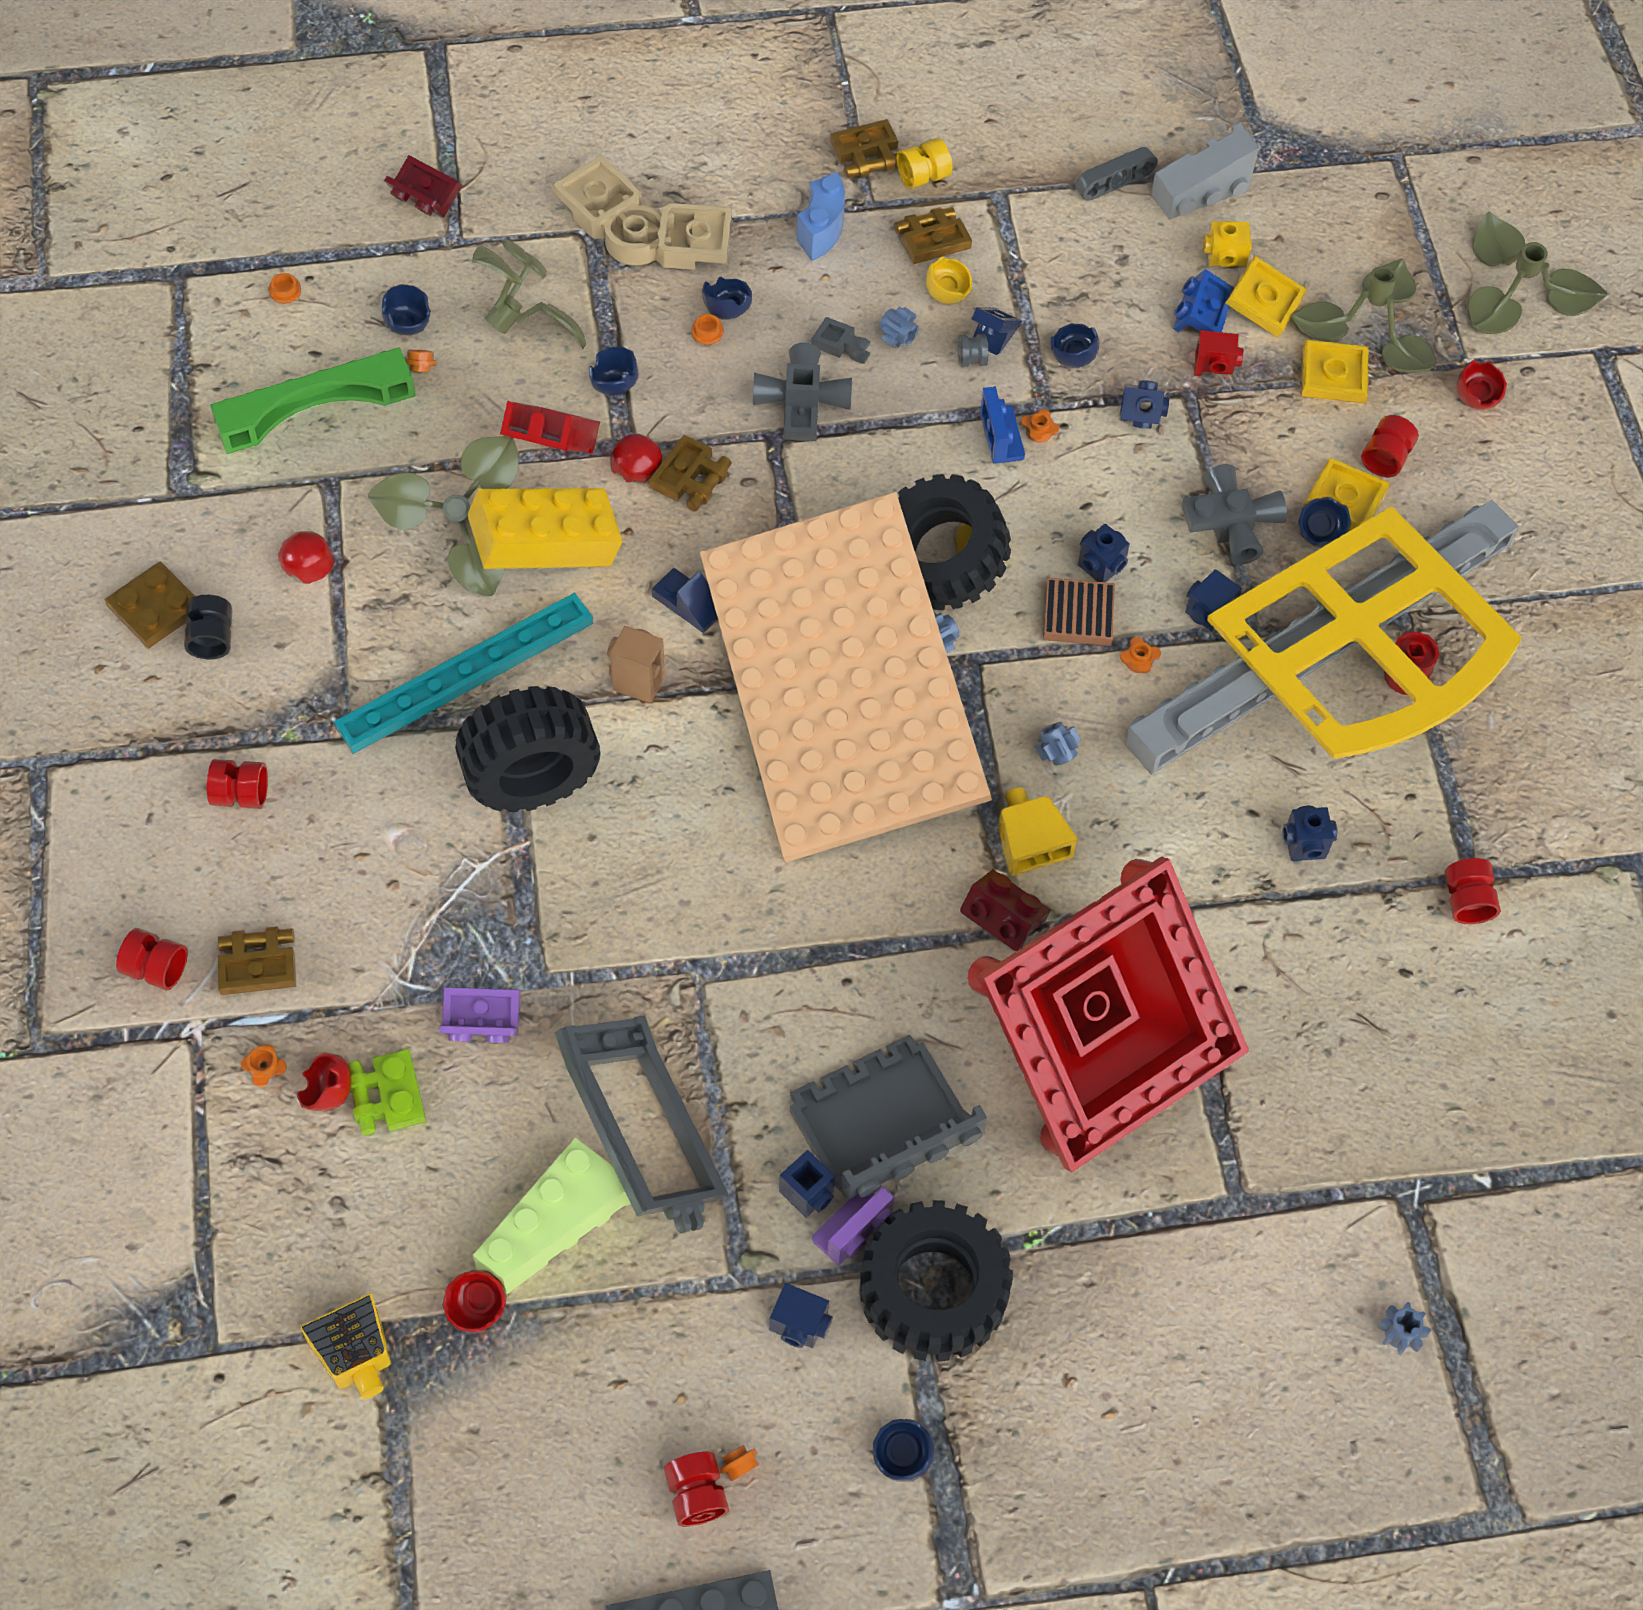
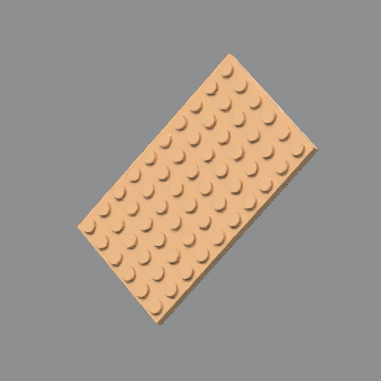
M896 492L700 552L785 862L992 800Z

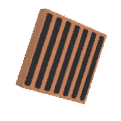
M1047 577L1043 640L1111 646L1113 641L1115 583Z

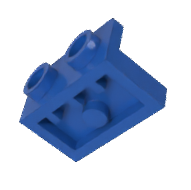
M1204 269L1196 277L1191 276L1182 288L1184 296L1175 310L1174 316H1176V321L1173 329L1180 332L1187 325H1190L1199 332L1200 330L1222 332L1230 307L1225 302L1234 287L1207 269Z
M996 386L983 388L980 415L993 464L1024 460L1025 451L1013 406L1005 405L1004 399H999Z

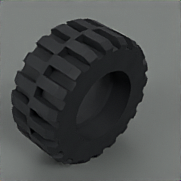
M944 474L932 475L933 479L925 481L923 477L914 481L915 486L910 489L905 486L898 492V500L915 553L922 537L937 525L947 522H960L972 527L967 545L955 557L938 563H927L918 560L933 610H945V605H951L952 609L962 608V602L971 600L974 603L981 599L979 595L984 590L990 592L996 586L995 577L1001 578L1006 570L1003 561H1008L1011 554L1009 546L1011 541L1010 532L993 496L987 489H982L978 482L972 479L965 482L963 476L952 474L950 479H946Z
M539 686L528 687V690L520 691L515 689L509 691L510 694L502 697L498 695L490 699V703L485 706L481 704L474 710L473 716H467L463 721L455 740V750L470 795L485 807H490L496 811L506 809L508 812H518L520 809H526L527 811L536 810L538 806L545 804L547 807L555 804L556 800L562 797L564 799L569 797L576 788L581 789L587 783L588 777H592L595 773L601 755L600 745L585 704L572 693L564 689L561 691L551 686H547L546 689H541Z
M933 1200L932 1207H924L922 1201L910 1204L909 1212L906 1214L900 1208L891 1213L889 1223L881 1222L874 1230L873 1239L867 1242L860 1272V1301L865 1304L864 1314L868 1323L876 1324L875 1333L883 1341L888 1338L893 1340V1349L901 1354H904L906 1348L915 1351L914 1359L926 1361L927 1354H937V1362L949 1361L951 1353L957 1352L961 1358L970 1354L975 1344L980 1347L990 1339L991 1332L997 1330L1002 1322L1013 1282V1270L1009 1269L1011 1257L1008 1248H1001L1002 1237L996 1228L988 1231L986 1229L987 1219L979 1213L975 1214L974 1217L967 1215L968 1207L956 1203L955 1209L946 1208L945 1201ZM939 1252L949 1255L958 1260L969 1272L973 1283L971 1294L966 1301L950 1309L932 1310L924 1308L910 1300L902 1291L898 1283L900 1267L908 1259L921 1253Z

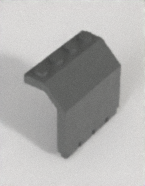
M910 1035L886 1046V1051L890 1057L886 1059L882 1050L879 1049L854 1061L853 1066L857 1072L855 1075H853L849 1066L845 1065L821 1077L820 1082L824 1088L822 1091L812 1081L790 1092L794 1103L790 1106V1113L815 1157L835 1175L834 1186L848 1200L857 1195H860L862 1198L876 1192L881 1187L880 1184L892 1178L901 1180L910 1175L916 1166L926 1161L935 1163L943 1159L950 1149L960 1144L969 1146L977 1142L985 1131L987 1116L981 1106L974 1107L972 1115L967 1113L962 1108L923 1042L916 1044Z

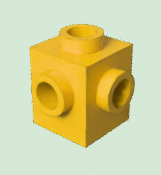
M1212 221L1209 234H1204L1203 253H1208L1209 266L1247 267L1252 247L1249 222Z

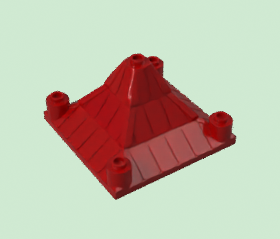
M1160 857L1153 862L1144 859L1129 861L1121 872V885L1102 896L1099 900L1086 906L1071 918L1049 930L1048 933L1041 935L1003 961L983 956L975 960L968 970L967 979L969 986L976 993L989 999L1045 1122L1040 1134L1042 1146L1045 1150L1058 1156L1064 1169L1071 1173L1250 1052L1171 861L1165 857Z

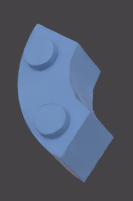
M838 172L810 182L809 206L797 214V241L811 261L826 254L836 244L842 233L845 189Z

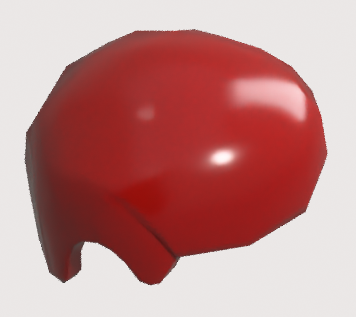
M1472 360L1459 374L1456 388L1459 398L1465 405L1474 409L1485 410L1497 406L1505 396L1507 382L1503 372L1496 368L1491 361L1476 362V360Z
M629 434L620 439L613 449L610 457L611 470L614 474L619 473L627 483L632 481L646 482L662 464L661 450L652 439L641 434Z
M312 531L295 532L282 543L278 553L279 563L289 577L291 575L296 576L304 584H310L323 579L332 570L335 562L327 541L321 535Z
M324 1052L315 1057L310 1068L302 1073L308 1083L305 1090L297 1092V1098L302 1108L313 1111H331L344 1104L350 1093L351 1070L348 1063L340 1055Z
M470 1270L460 1274L448 1284L442 1306L447 1320L458 1330L474 1333L481 1332L501 1318L506 1307L507 1295L502 1283L490 1272Z

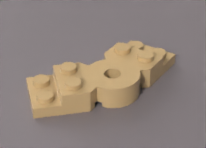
M602 155L552 184L553 193L572 211L573 220L592 238L605 239L608 253L621 263L644 265L657 260L664 268L690 270L696 269V262L727 264L732 207L669 203L662 207L659 213L653 208L641 205L640 190Z

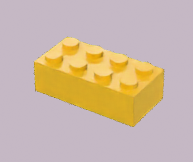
M605 488L477 489L467 514L483 569L611 566L623 542Z

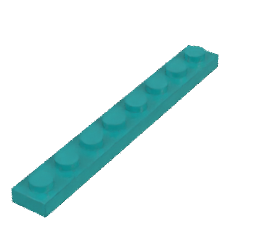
M574 592L334 721L335 729L352 754L589 627L594 624L593 616Z

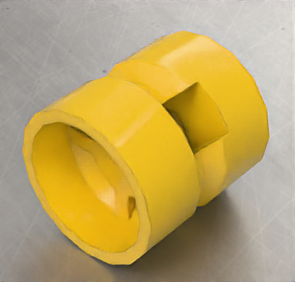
M937 137L925 141L920 145V148L914 145L897 152L898 172L908 189L926 185L929 179L935 182L952 175L951 155L941 138Z

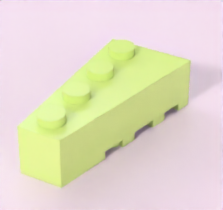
M574 1138L473 1254L476 1269L490 1272L502 1283L505 1293L508 1294L548 1265L550 1259L564 1249L567 1251L578 1243L579 1238L597 1226L599 1228L610 1220V1216L623 1206H629L631 1203L613 1165L577 1138Z

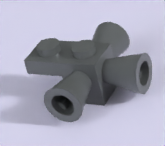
M797 343L789 349L790 363H787L786 380L754 373L753 405L786 401L784 440H817L818 402L851 410L852 377L819 382L820 365H818L821 352L817 346L810 343Z
M1230 464L1217 465L1209 469L1204 475V481L1212 494L1183 498L1181 507L1190 533L1213 529L1218 543L1229 542L1231 561L1234 564H1248L1257 560L1264 551L1252 532L1254 523H1285L1287 518L1285 497L1282 491L1278 490L1251 500L1248 488L1240 490L1237 488L1235 467Z

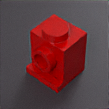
M1200 330L1195 350L1194 376H1201V372L1233 375L1234 367H1241L1244 349L1238 347L1239 334Z

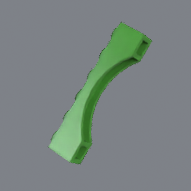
M400 347L359 360H352L326 370H319L316 373L296 379H289L283 383L263 389H256L253 392L233 398H227L210 404L226 453L230 454L259 445L265 436L279 423L295 413L312 406L336 401H362L386 406L415 397L416 395L411 372Z

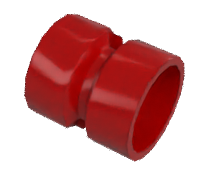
M1397 415L1384 416L1379 421L1372 437L1362 451V463L1370 472L1380 477H1395L1400 473L1408 454L1412 451L1418 440V430L1406 418Z
M1421 632L1402 634L1395 644L1429 679L1439 657V648L1436 642L1430 636ZM1384 670V679L1388 686L1395 692L1407 695Z
M213 759L211 761L207 775V799L211 806L231 807L235 802H238L241 808L262 809L264 807L268 790V771L264 762L244 761L240 766H237L234 760Z
M1468 858L1454 862L1446 868L1445 877L1449 893L1452 894L1450 904L1454 921L1461 924H1479L1490 921L1500 914L1498 894L1496 889L1493 888L1495 879L1491 862L1481 858Z
M134 928L124 938L120 946L116 968L123 975L137 980L145 977L147 984L165 991L171 990L184 972L188 957L187 947L167 938L159 941V937L156 934L140 928Z
M713 1452L691 1453L676 1458L664 1466L669 1491L677 1494L672 1500L678 1526L690 1527L716 1520L729 1512L723 1486L716 1485V1481L720 1478V1473Z

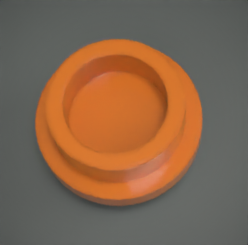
M280 273L272 278L269 285V294L275 302L291 303L299 298L301 285L293 275Z
M701 315L692 325V336L700 344H715L723 337V325L714 315Z
M411 349L408 350L407 357H405L406 363L410 365V370L418 372H429L430 366H436L437 360L433 359L434 352L427 350Z
M742 1445L722 1457L726 1465L719 1470L722 1474L726 1473L730 1481H733L759 1465L755 1458V1455L758 1453L755 1448L747 1452L745 1446Z

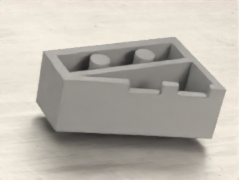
M1241 122L1232 126L1233 132L1221 140L1217 141L1214 137L1207 141L1208 147L1196 155L1191 156L1190 153H1187L1155 173L1151 195L1168 219L1187 215L1194 210L1214 205L1232 196H1239L1249 190L1259 146Z

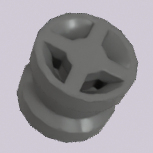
M985 333L977 334L976 337L969 338L967 335H959L958 356L962 368L969 367L972 363H978L980 366L988 365V341Z

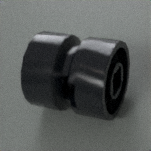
M210 594L191 598L186 605L185 622L187 626L184 639L186 652L191 656L206 660L226 656L231 649V603L225 598Z

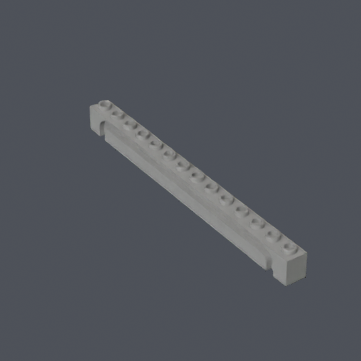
M1490 500L1481 507L1478 505L1472 507L1462 519L1457 522H1448L1438 534L1431 538L1426 536L1424 539L1461 576H1464L1511 546L1519 526L1493 500ZM1399 553L1387 566L1382 569L1379 567L1373 569L1363 581L1356 585L1354 583L1349 584L1344 590L1355 602L1363 603L1416 571V568ZM1437 592L1428 594L1378 626L1380 628L1386 626ZM1320 603L1312 613L1306 617L1298 616L1289 624L1288 628L1280 633H1271L1263 641L1273 652L1280 653L1335 620V617ZM1352 641L1303 670L1296 677L1301 680L1358 642ZM1238 655L1231 664L1217 667L1204 681L1191 683L1177 698L1164 700L1153 713L1146 717L1144 715L1137 717L1128 727L1129 731L1125 745L1152 775L1276 695Z

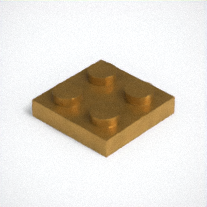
M159 561L104 600L107 607L149 649L186 623V605L195 595Z

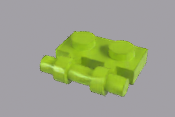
M409 1049L372 1058L375 1072L363 1073L360 1061L348 1063L351 1070L350 1093L353 1094L355 1104L352 1113L354 1122L360 1126L361 1135L369 1136L376 1132L374 1121L385 1118L389 1132L427 1122ZM379 1088L382 1102L370 1103L368 1090Z

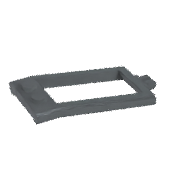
M639 1016L634 1019L582 1026L572 1025L560 1028L555 1032L566 1068L636 1216L664 1212L668 1220L673 1219L679 1233L702 1229L704 1221L701 1214L705 1209L704 1203L723 1199L728 1196V1192L657 1051L646 1017ZM633 1059L639 1060L701 1188L652 1197L590 1066Z

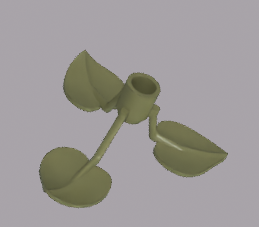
M1490 211L1480 221L1473 239V250L1476 257L1487 266H1497L1502 262L1509 266L1516 262L1518 274L1505 295L1499 288L1493 286L1481 287L1471 295L1468 302V314L1471 325L1476 330L1487 334H1498L1513 328L1521 317L1522 307L1517 301L1510 299L1522 278L1535 277L1540 271H1542L1545 288L1551 290L1548 295L1549 304L1563 315L1577 316L1583 314L1606 297L1607 292L1597 282L1573 269L1555 270L1549 279V263L1545 262L1548 252L1542 244L1537 242L1526 244L1523 235L1518 229L1500 220Z
M504 239L502 244L505 249L524 263V269L520 276H518L492 250L483 245L476 248L472 263L488 266L507 278L499 299L485 317L490 325L501 333L506 334L515 321L521 324L525 318L535 312L543 311L569 329L579 340L582 349H584L586 341L579 325L569 315L554 305L540 302L521 314L520 309L523 306L514 296L530 269H533L542 277L547 274L546 268L538 259L525 252L524 249L514 242ZM512 282L515 283L510 293L508 294Z
M1403 258L1373 269L1364 278L1361 295L1346 315H1344L1343 310L1339 306L1330 302L1312 303L1304 306L1298 312L1292 313L1293 322L1305 334L1319 340H1336L1348 333L1349 328L1346 322L1353 318L1365 298H1368L1369 302L1375 306L1387 304L1389 337L1392 343L1383 347L1382 359L1390 368L1406 373L1425 372L1435 368V355L1425 341L1413 335H1405L1398 339L1395 334L1393 303L1410 300L1416 292L1415 281L1410 275Z
M508 436L484 437L470 443L463 451L461 468L464 475L474 480V482L463 496H449L444 503L427 500L430 493V485L423 477L414 473H398L389 476L371 489L368 494L369 501L383 520L394 528L410 530L422 524L427 515L426 506L443 509L445 516L449 520L459 522L466 544H458L449 551L448 564L454 578L466 589L483 596H493L505 569H483L475 539L471 541L464 519L468 517L467 514L470 509L468 499L479 485L482 489H508L514 481L518 468V451L514 438Z

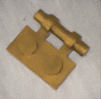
M888 119L834 132L830 135V143L840 163L849 161L854 163L844 167L847 178L855 176L864 178L868 177L871 172L882 169L887 172L894 170L895 166H897V153L892 154L891 151L898 149V139ZM876 154L879 155L878 158L866 160L865 158Z
M941 207L934 208L928 214L921 216L912 214L905 216L903 221L894 223L895 232L897 235L902 234V243L913 265L971 249L972 239L961 218L956 219L953 207L946 209Z
M683 435L649 479V488L677 502L684 493L691 495L686 503L687 507L692 511H697L701 505L707 504L711 499L712 490L715 486L725 480L728 475L727 470L732 465V462L725 456H721L717 462L710 460L712 457L711 447ZM700 472L707 475L702 483L694 480Z
M278 926L266 927V931L245 933V930L233 931L232 935L218 936L219 951L232 950L233 954L218 955V989L220 994L228 995L296 987L295 953L293 947L280 948V944L295 943L293 928L279 930ZM266 946V950L247 952V948Z

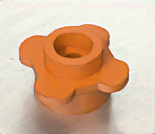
M1041 409L1032 416L1025 415L1022 417L1021 425L1026 427V434L1030 440L1042 443L1048 441L1052 435L1058 434L1059 425L1050 418V411Z
M1134 637L1130 641V647L1121 652L1120 659L1131 671L1135 673H1148L1151 670L1153 661L1160 658L1161 651L1158 647H1151L1145 643L1142 638Z
M270 1044L254 1048L241 1061L243 1071L251 1074L253 1084L257 1087L266 1086L269 1079L275 1075H282L287 1069L286 1062L277 1057L274 1046ZM262 1063H267V1067L261 1068L260 1065Z

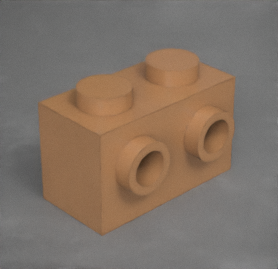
M624 625L620 635L612 638L607 651V656L611 659L609 675L612 676L613 690L652 704L665 678L663 639L653 636L644 629H633Z

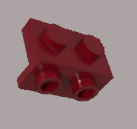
M408 155L395 179L386 176L384 180L392 188L390 194L400 201L406 203L410 199L416 203L415 207L426 215L431 216L434 212L443 218L462 188V184L459 181Z
M994 869L972 884L960 908V912L1014 951L1022 948L1028 935L1046 921L1051 911L1036 896L1026 893L1012 883L1006 875L998 873Z

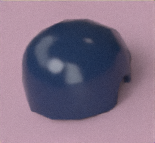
M719 277L712 286L707 281L703 284L702 296L704 304L710 314L721 320H729L741 316L752 304V291L744 281Z
M400 284L390 287L385 293L382 300V317L385 325L392 332L398 335L412 336L423 332L429 323L431 311L428 305V296L425 292L413 285Z
M1070 323L1059 328L1056 334L1051 337L1053 356L1057 362L1065 367L1080 368L1086 366L1096 358L1099 351L1100 343L1096 329L1094 327L1089 328L1084 324Z
M611 347L598 352L595 366H589V378L593 388L605 395H622L629 391L638 380L639 372L633 351L625 347Z
M1332 497L1311 500L1302 508L1298 520L1301 536L1315 547H1324L1349 531L1351 526L1349 509L1346 505L1339 503Z
M896 1419L879 1429L873 1441V1458L878 1469L889 1479L897 1482H913L928 1471L934 1459L935 1448L930 1433L918 1422L911 1419Z

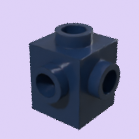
M1139 380L1138 385L1124 384L1120 419L1133 421L1132 426L1151 429L1152 424L1160 425L1161 416L1167 417L1169 397H1164L1165 391L1163 388H1158V382ZM1145 400L1151 402L1147 408L1140 407L1141 402Z
M1105 523L1096 531H1089L1082 538L1078 566L1097 582H1107L1111 577L1120 573L1127 565L1130 543L1123 534L1114 531Z
M1307 805L1292 809L1288 822L1283 824L1282 829L1283 841L1285 845H1288L1291 861L1326 859L1332 843L1337 840V825L1335 820H1330L1328 807L1315 808L1314 806Z

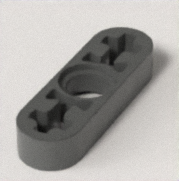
M1148 147L1138 148L1085 171L1077 179L1075 188L1085 200L1096 199L1148 176L1156 168L1158 159Z

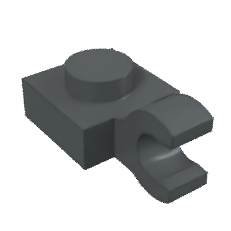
M829 317L824 319L811 338V344L817 346L821 351L839 358L845 351L854 361L865 364L870 356V352L866 351L870 345L868 339L855 336V327Z

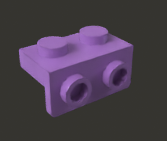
M444 987L442 1025L439 1027V1033L449 1034V1041H471V1036L474 1034L486 1035V1042L509 1043V1036L519 1035L521 990Z
M882 1187L876 1194L873 1193L863 1198L857 1195L849 1199L812 1236V1242L839 1266L848 1256L853 1258L861 1251L867 1242L866 1239L881 1222L889 1223L890 1214L893 1213L894 1196Z

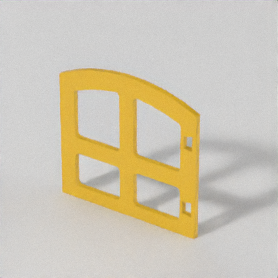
M1392 506L1209 614L1207 619L1333 759L1364 754L1395 745L1422 734L1449 719L1470 704L1494 681L1508 664L1522 639ZM1378 539H1387L1416 568V571L1365 602L1357 603L1327 573V570ZM1306 587L1335 617V620L1280 653L1273 652L1245 622V619L1296 588ZM1432 592L1440 593L1485 639L1473 657L1443 686L1434 685L1378 626ZM1247 635L1256 646L1249 651L1238 639ZM1355 641L1414 701V704L1371 720L1344 726L1335 720L1296 675L1346 644ZM1313 708L1324 719L1318 726L1306 714Z

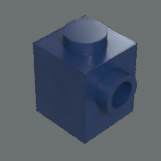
M1215 569L1202 582L1198 580L1191 586L1186 595L1189 599L1185 613L1195 623L1203 625L1212 632L1215 628L1207 621L1208 615L1240 597L1242 588Z
M806 1150L780 1174L779 1192L807 1218L814 1210L818 1213L823 1211L833 1200L835 1175L809 1150Z
M785 1283L770 1316L769 1331L781 1335V1339L791 1346L803 1348L805 1345L813 1348L818 1337L825 1339L832 1323L833 1316L828 1315L829 1300Z

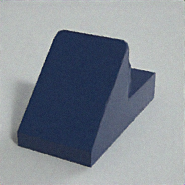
M976 307L971 319L979 324L973 337H976L977 334L985 333L988 341V352L998 355L1020 327L1022 320L995 307Z
M673 568L652 588L653 598L702 633L718 619L709 584L699 571L689 579Z

